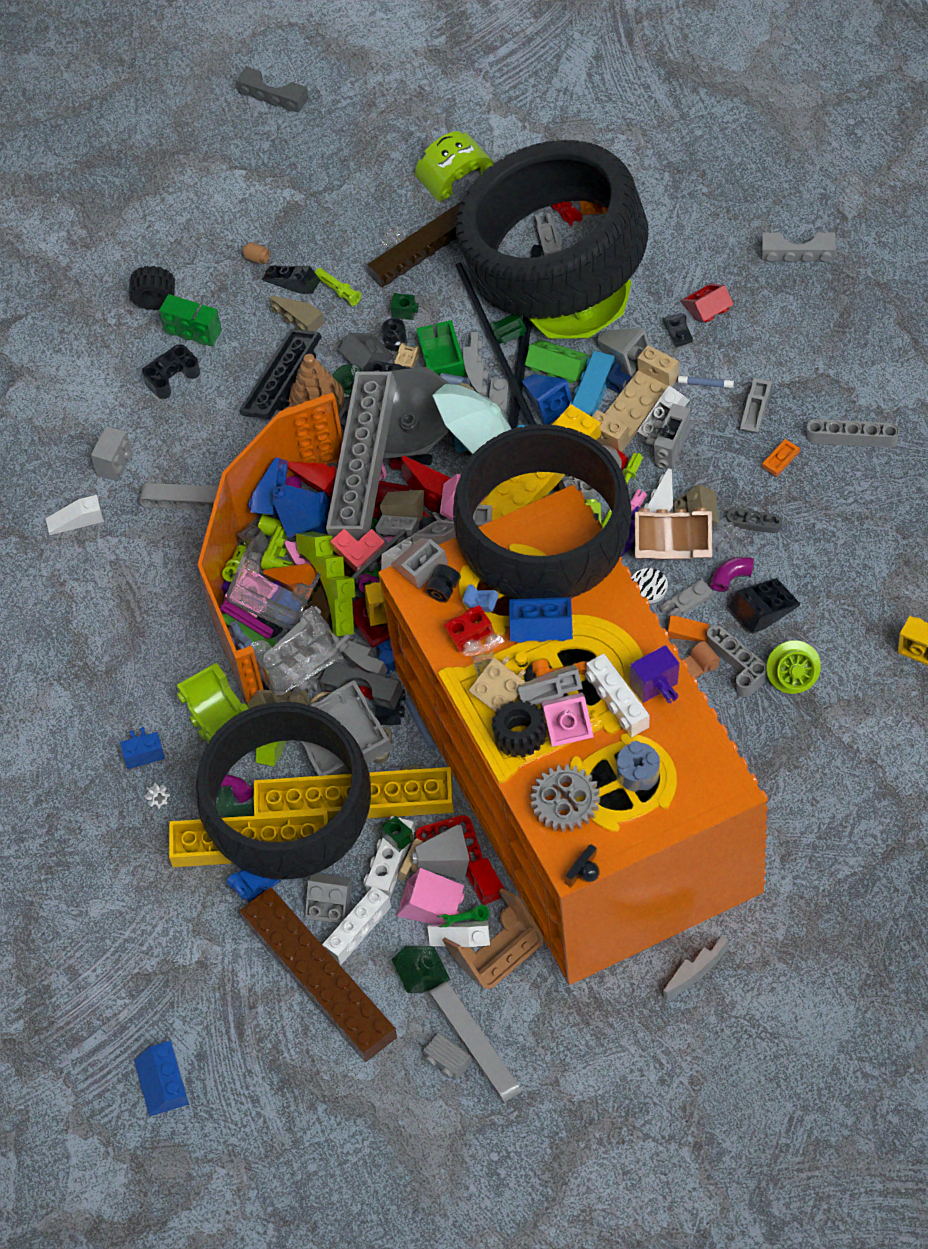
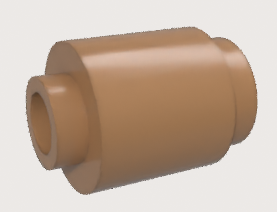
M249 242L243 248L244 258L247 260L266 264L270 258V250H267V247Z

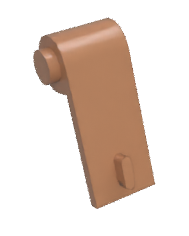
M706 641L698 643L692 649L691 655L684 659L690 676L694 675L695 678L708 671L716 670L720 665L719 656Z

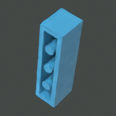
M594 351L592 357H588L586 372H582L581 384L576 387L574 401L571 400L569 406L572 404L591 417L599 409L607 389L606 377L615 366V356Z

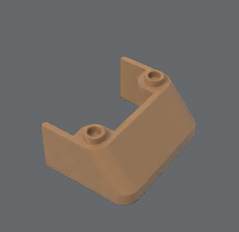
M504 889L499 890L508 904V907L500 915V922L504 929L490 940V945L483 946L475 953L470 947H461V945L447 938L442 939L457 964L480 986L486 989L495 987L543 943L541 931L519 897Z

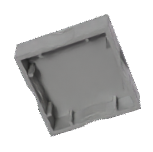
M355 680L333 691L321 701L310 704V706L321 709L336 718L351 733L359 744L367 764L394 750ZM299 741L319 776L351 774L347 766L329 750L313 743Z

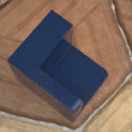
M617 362L606 377L607 388L620 394L633 377L621 372V364Z

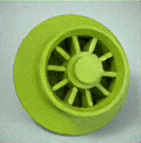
M790 640L779 644L773 649L768 657L766 670L768 678L774 687L784 693L798 694L808 690L815 684L820 675L821 662L818 653L811 645L799 640Z

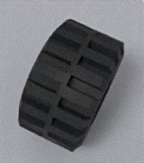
M144 266L143 268H137L130 277V300L133 301V304L146 310L160 309L168 294L174 296V275L162 267Z
M517 700L515 703L510 701L508 705L503 704L501 710L497 709L495 716L492 718L495 743L498 745V749L504 751V754L507 756L512 754V757L517 758V755H521L522 758L526 757V754L533 755L534 751H539L541 745L545 743L547 732L543 712L541 709H538L536 704L531 705L530 701L524 703L522 700ZM517 726L528 727L527 729L519 732L511 731V729Z

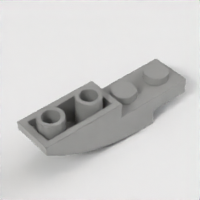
M471 332L470 347H463L465 375L475 392L487 396V385H484V380L488 381V369L484 368L482 354H479V350H483V339H479V332Z

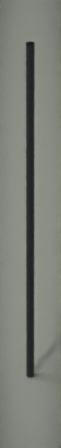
M459 262L455 267L529 425H535L536 422L500 344L489 326L490 323L462 263ZM562 479L557 484L559 491L566 488Z

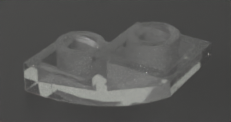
M493 633L485 639L486 643L482 645L479 639L474 641L472 638L463 645L462 653L465 656L480 654L499 646L505 640L500 633L498 635Z

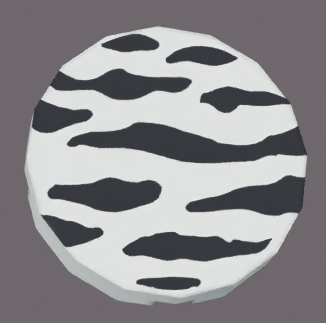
M641 569L631 578L633 582L636 581L641 591L640 594L642 597L645 596L649 604L662 600L668 590L667 578L657 569Z

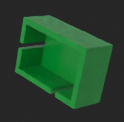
M168 294L159 312L164 332L169 335L180 336L185 340L199 342L201 345L213 347L222 331L218 310L202 305L195 319H193L200 306L199 303Z
M452 320L436 324V338H434L433 325L416 328L425 367H428L439 376L441 373L466 376L464 361Z

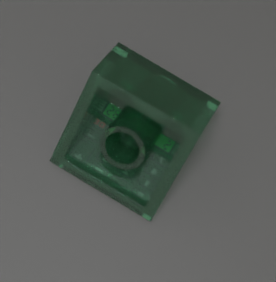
M405 946L391 959L407 993H424L445 981H450L448 973L434 946Z

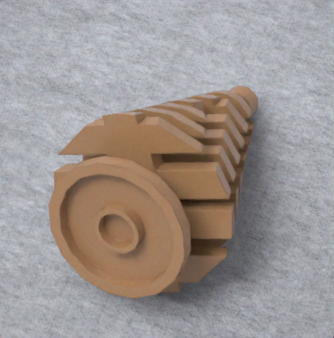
M306 354L298 370L296 382L291 387L288 401L289 407L319 398L324 394L333 393L336 398L339 414L340 408L343 409L345 400L343 387L312 354Z

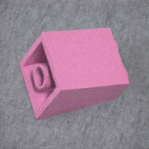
M419 868L407 880L397 916L434 925L444 924V918H437V916L459 913L457 909L464 898V893H462L464 885Z

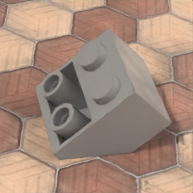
M420 538L392 562L391 566L419 589L433 577L432 575L439 564L447 565L448 561L445 551L433 540Z
M319 873L313 874L308 880L305 918L341 924L347 916L350 904L352 878Z

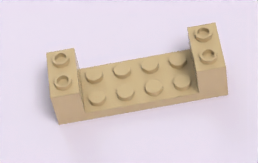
M649 345L646 346L638 357L637 373L605 414L597 410L592 416L601 422V436L597 439L600 444L611 445L621 452L625 449L667 387H672L678 380L679 361Z

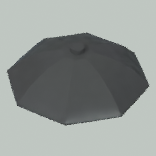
M428 367L388 371L392 372L397 385L383 459L397 458L403 455L427 454L450 432L445 426L432 396L443 385L450 383Z

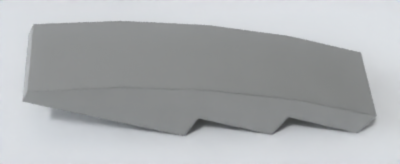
M721 936L711 951L703 948L693 963L685 959L663 990L664 999L668 1001L700 980L729 949V940Z

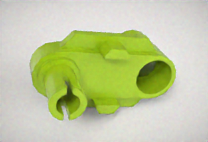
M262 515L258 527L264 535L271 536V540L262 558L261 569L267 570L293 566V562L278 558L279 556L285 557L286 549L283 546L287 535L281 520Z

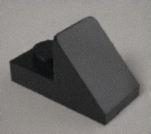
M677 313L663 318L676 348L693 342V337L686 324L685 314Z

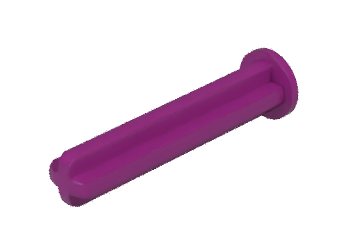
M228 599L220 608L221 613H226L264 638H271L274 632L273 629L234 606Z

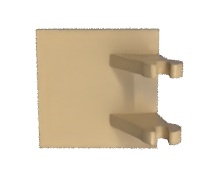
M507 656L502 662L493 658L469 689L473 695L495 712L497 709L501 710L503 704L508 705L510 701H514L519 695L518 686L526 683L522 679V676L526 673L525 670L522 669L516 675L505 666L509 661Z

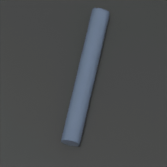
M411 698L405 700V704L428 748H434L436 745Z

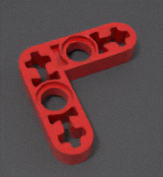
M461 815L425 825L416 831V838L424 843L434 837L432 830H435L437 836L440 834L438 832L440 828L447 827L450 829L464 822L467 831L463 834L464 839L470 838L474 841L473 845L466 846L469 856L468 864L473 862L470 852H474L477 861L483 859L472 821L468 816ZM423 833H426L427 839L422 837Z

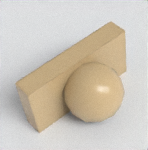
M417 838L414 840L399 871L398 879L405 881L410 869L414 873L418 870L416 864L411 862V852H414L416 846L422 844V840Z

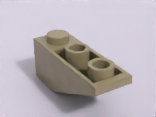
M273 295L269 297L272 311L283 316L284 320L296 326L297 330L316 332L324 325L323 313L310 303Z

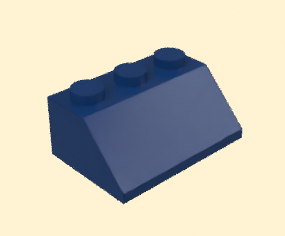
M571 597L509 599L510 641L522 643L525 641L544 642L547 640L566 641L573 639Z
M171 1040L149 1047L134 1060L149 1117L189 1105Z

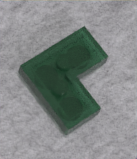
M233 786L220 787L216 811L221 818L254 816V804L234 805Z

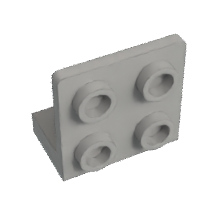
M382 515L375 527L376 532L383 534V537L397 535L402 529H405L407 531L406 538L420 531L419 520L415 517Z

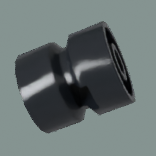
M399 318L386 320L382 324L384 345L388 350L397 352L401 343L407 345L405 324Z
M439 564L432 575L433 578L427 584L425 592L436 601L446 603L461 579V575L454 568L445 564Z

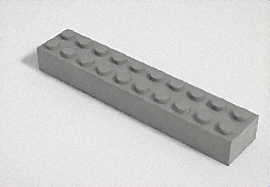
M356 372L326 526V530L329 535H332V539L343 529L357 541L370 531L397 385L392 372Z

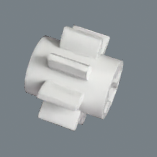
M154 783V786L147 787V795H144V798L149 800L148 805L150 807L155 804L160 809L161 805L168 804L166 800L170 794L165 792L166 787L164 785H161L159 788Z

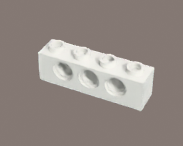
M399 818L412 830L414 835V822ZM394 831L392 834H399L400 831ZM384 838L379 839L377 855L372 857L370 863L371 871L369 874H366L364 879L367 893L375 886L391 898L410 843L398 852ZM387 855H392V856H393V857L390 858V859H385V858H384V857L387 856ZM379 873H386L384 876H378Z
M373 886L322 944L340 966L391 908L389 896Z

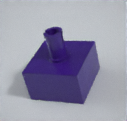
M664 645L630 664L629 686L642 703L659 694H662L667 703H672L670 699L674 702L679 696L672 687L678 684L680 663L669 648Z

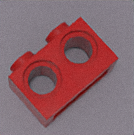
M480 605L468 609L464 614L457 618H452L444 624L446 633L458 652L495 633L491 621Z

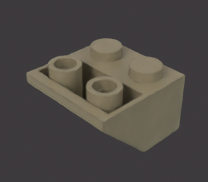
M699 484L673 501L674 513L675 509H687V513L696 511V508H707V511H712V527L719 524L715 491Z

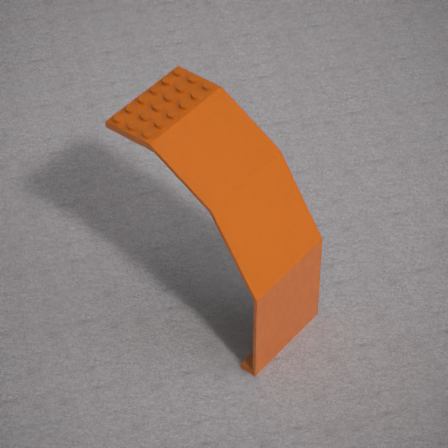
M333 393L324 394L319 398L279 411L222 472L197 565L213 625L246 705L257 690L264 689L252 645L236 651L221 614L220 608L224 600L222 586L225 582L222 572L227 561L232 559L235 548L238 546L239 540L235 534L243 531L249 522L252 523L259 515L251 512L249 500L275 458H281L288 462L323 464L339 462L343 436L336 398ZM287 468V477L295 476V475Z

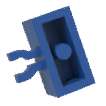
M141 727L140 737H137L134 731L131 730L132 739L120 742L127 769L165 759L158 731L146 735L144 727Z

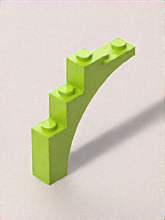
M314 531L296 533L297 552L304 555L311 562L325 589L332 618L333 634L336 636L353 635L352 597H355L354 578L344 576L343 556L334 555L331 549L330 541L332 540V535Z

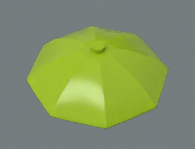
M629 279L612 296L582 312H575V314L569 316L562 315L559 318L537 319V317H534V319H529L548 339L590 338L624 315L632 282Z

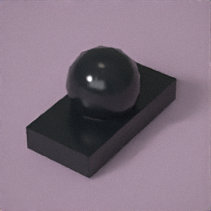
M589 844L565 875V884L570 888L579 877L586 882H593L599 877L600 869L595 862H592L597 853V848L594 845Z

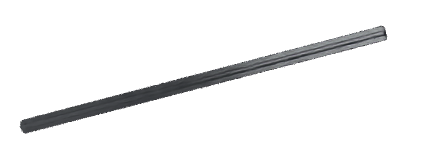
M533 245L531 257H541L542 246ZM524 316L522 321L526 331L524 336L520 335L515 379L521 392L523 391L522 382L525 377V362L528 355L532 321ZM512 391L508 423L511 429H514L518 426L520 405Z

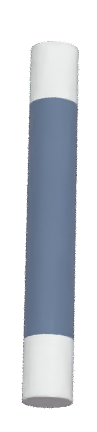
M688 376L678 377V383L734 387V381Z

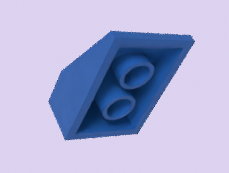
M281 458L273 460L253 492L252 498L249 500V508L252 513L279 517L273 504L272 492L276 487L286 485L288 461Z

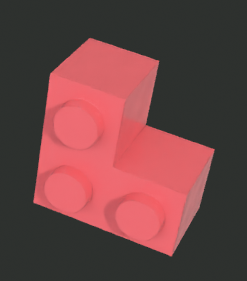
M345 529L330 541L331 549L338 556H343V561L355 572L385 546V541L372 529L359 541Z

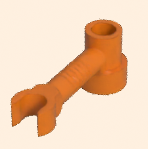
M544 659L532 662L533 673L536 674V678L565 668L550 669L548 660ZM586 661L573 664L576 665L579 674H585Z

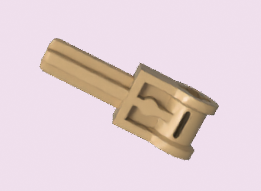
M401 343L394 364L415 368L420 356V347L416 346L415 348Z

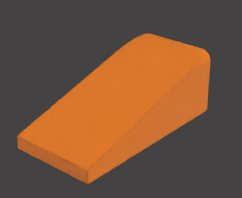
M671 615L668 635L672 639L707 642L709 624Z

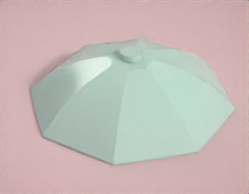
M445 384L432 395L445 426L473 454L491 438L511 430L508 420L500 407L493 403L491 399L461 385Z

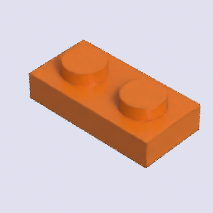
M784 439L762 463V468L778 477L800 453V448Z

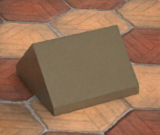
M424 491L387 492L380 504L382 515L418 518L420 523L423 520Z

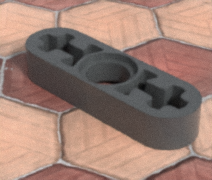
M738 508L731 509L727 514V522L734 528L767 533H777L782 528V519L777 514ZM755 517L758 518L760 522L757 524H752L749 522V520ZM772 521L776 522L774 526H771Z

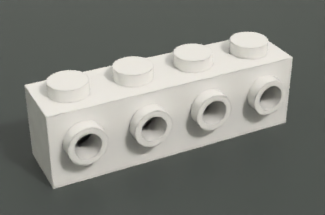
M605 654L586 663L585 676L587 680L596 688L600 698L604 699L607 703L609 710L612 714H615L622 728L631 737L648 729L650 715Z

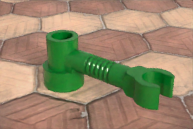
M477 905L474 908L468 909L467 912L454 915L441 914L437 918H444V924L438 927H449L452 923L464 920L486 921L489 918L490 912L487 906Z

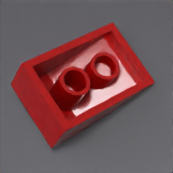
M403 455L401 457L402 478L412 491L423 490V505L431 512L440 514L443 486L451 478Z
M288 462V469L296 477L300 478L303 483L317 492H325L327 497L332 500L338 468L333 465L330 468L323 463Z

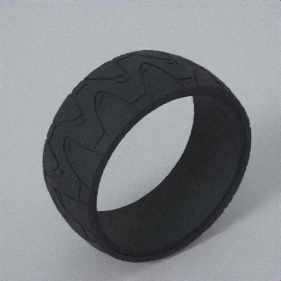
M535 424L505 431L491 438L475 451L467 461L468 463H466L455 490L453 523L459 548L468 565L481 581L493 590L514 599L573 598L591 590L612 572L626 546L625 543L629 537L631 502L625 477L615 458L602 444L589 435L572 428L550 424ZM535 472L560 473L585 482L604 498L612 512L604 528L590 541L571 551L548 556L525 555L499 546L478 528L473 520V515L482 499L496 486L516 476Z
M287 701L266 703L265 705L254 706L231 718L219 728L209 741V744H207L201 757L196 777L197 807L201 822L209 838L212 839L215 847L236 866L243 868V870L264 878L268 877L269 879L289 880L303 878L332 866L352 848L359 838L370 809V773L359 744L336 718L321 709L319 710L316 707L307 706L303 703ZM290 740L313 743L335 754L351 772V788L341 810L327 825L301 839L287 842L255 840L232 829L216 811L220 786L229 770L246 754L266 744Z

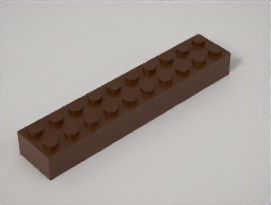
M272 887L239 910L244 924L365 1063L398 1038L396 1028Z

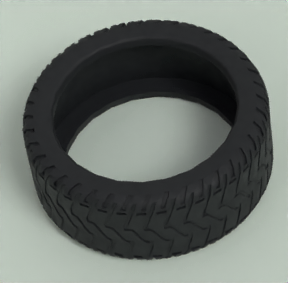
M579 140L546 141L542 144L536 143L519 149L516 153L512 152L506 155L504 159H499L493 164V167H488L482 176L479 175L474 181V185H471L467 190V194L464 195L459 206L456 220L458 245L472 279L482 296L504 312L534 319V317H537V319H547L548 317L559 318L562 315L569 316L575 314V312L579 313L587 310L589 307H593L612 296L636 272L646 251L649 235L646 214L628 167L609 150L596 144ZM567 201H586L608 208L599 225L587 237L557 253L541 257L519 258L505 255L498 251L499 245L506 234L520 220L549 205Z

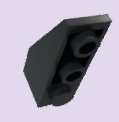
M270 266L262 278L264 282L299 294H313L321 281L311 266Z

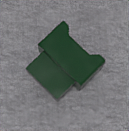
M511 314L489 324L499 344L504 343V345L520 335L524 336L526 331L524 323L518 315Z

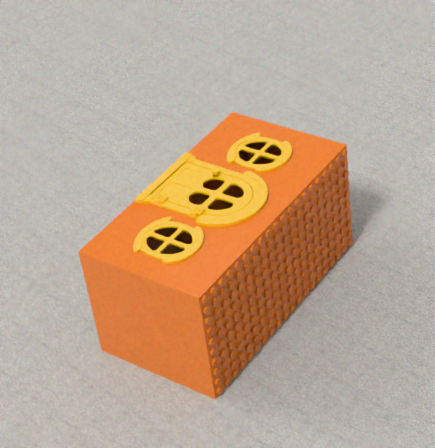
M574 484L478 527L490 540L499 546L516 553L533 556L556 555L571 551L590 541L603 529L599 520L596 521L593 517L594 512L591 506L586 505L584 502L585 498L582 491H578ZM456 537L439 544L445 551L448 561L447 565L454 568L461 575V579L446 603L436 601L425 592L429 581L418 589L392 566L378 572L396 673L408 695L413 700L448 767H451L455 780L529 914L541 931L545 943L569 986L764 893V884H766L764 876L766 875L765 849L767 846L765 840L767 839L766 821L768 819L766 811H768V797L765 791L760 790L757 786L758 781L755 775L749 773L746 760L743 756L740 757L738 755L735 742L729 740L726 727L718 722L715 709L713 707L710 708L707 704L708 699L703 691L700 692L698 689L696 678L694 675L690 676L685 660L679 658L676 645L674 643L671 644L668 640L669 635L666 629L661 628L659 625L660 622L657 614L651 612L647 598L645 596L642 597L640 594L641 591L638 583L632 581L630 570L627 566H623L621 557L612 572L602 582L591 590L571 598L573 639L566 641L547 640L544 642L525 641L522 643L510 641L509 599L514 598L496 591L499 596L493 612H485L492 623L495 633L461 652L457 651L448 637L444 624L450 619L464 614L469 609L463 602L468 585H473L478 591L493 589L481 581L472 571L459 548ZM666 645L680 663L678 684L672 687L679 696L674 702L670 699L672 703H667L662 694H659L642 703L629 686L630 664ZM582 649L592 652L596 658L605 654L650 715L649 728L631 737L622 728L615 714L611 713L604 699H601L595 705H586L593 732L592 738L552 747L545 721L547 738H545L544 745H541V749L539 751L535 750L533 755L526 754V757L522 758L521 755H517V758L512 757V754L505 755L504 751H500L495 743L492 730V718L495 716V711L473 695L469 689L493 658L502 662L507 656L509 661L505 666L518 675L522 669L526 670L536 660H548L551 668L563 667L557 656L560 651ZM527 661H528V664H527L525 667H519V666H518V665H524V664H526ZM579 674L581 682L587 680L585 674ZM576 690V691L568 692V693H566V694H567L568 696H570V695L578 694L579 692ZM518 695L515 698L513 703L517 702V700H521L520 695ZM542 703L536 704L538 709H541ZM517 726L511 729V731L519 732L527 729L528 727ZM633 741H639L654 748L660 760V783L658 789L651 799L645 803L639 800L634 791L623 787L617 776V761L614 756ZM606 760L617 776V780L599 788L600 794L598 797L618 788H623L634 806L630 810L616 811L604 808L597 803L599 810L593 811L595 818L588 817V825L582 822V829L575 825L573 832L570 831L569 827H566L565 832L562 833L561 827H558L556 831L553 830L552 824L546 828L545 821L539 822L538 817L540 815H534L536 808L531 806V802H533L531 794L534 793L532 786H538L536 779L543 780V772L547 775L550 774L549 768H552L555 772L558 765H560L562 770H565L567 764L569 765V770H573L577 766L578 773L584 769L586 777L591 774L594 767L600 761ZM564 782L561 786L569 787L572 783ZM548 795L545 799L550 801L553 800L555 796ZM579 796L575 800L577 802H582L586 798ZM562 810L559 814L567 815L570 811ZM589 844L594 845L597 848V853L592 862H595L600 869L599 877L593 882L583 881L579 877L570 888L565 884V875Z

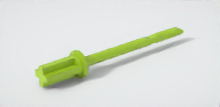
M634 452L626 469L622 471L627 484L630 478L635 479L637 476L636 472L643 459L640 453L636 454ZM610 509L602 523L603 528L612 514Z

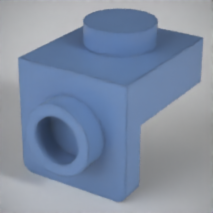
M468 585L463 602L469 609L480 605L484 612H493L499 594L495 590L478 591L473 585Z

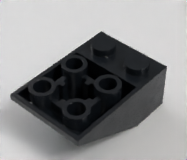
M775 578L738 590L729 608L751 633L766 629L799 607L800 602L781 581Z

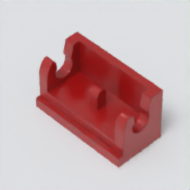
M486 857L468 864L466 877L481 904L486 906L501 898L499 890H505L489 859Z

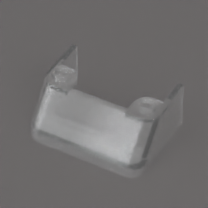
M251 541L242 556L230 584L227 599L240 608L284 629L291 630L300 621L321 573H317L310 586L300 583L291 592L258 576L260 565L256 560L249 557L255 544L254 541Z

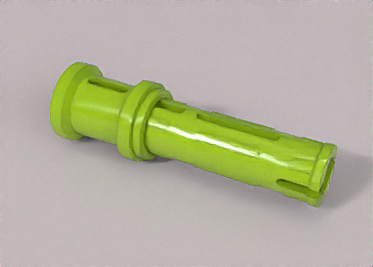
M319 267L315 270L319 279L336 291L338 297L346 299L351 306H355L360 301L361 292L353 290L348 283L340 282L323 270V268Z
M238 545L235 548L232 559L227 561L223 569L222 576L226 581H236L239 573L242 571V562L247 552L246 547L243 545Z

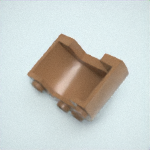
M639 508L638 512H635V558H712V511H707V508H696V511L687 513V509H675V513H668L667 509H657L656 513L650 512V508Z

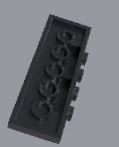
M290 329L239 410L242 416L271 420L276 410H283L285 406L289 405L291 387L296 382V376L301 363L304 361V356L312 354L316 359L314 349L322 338L319 332Z

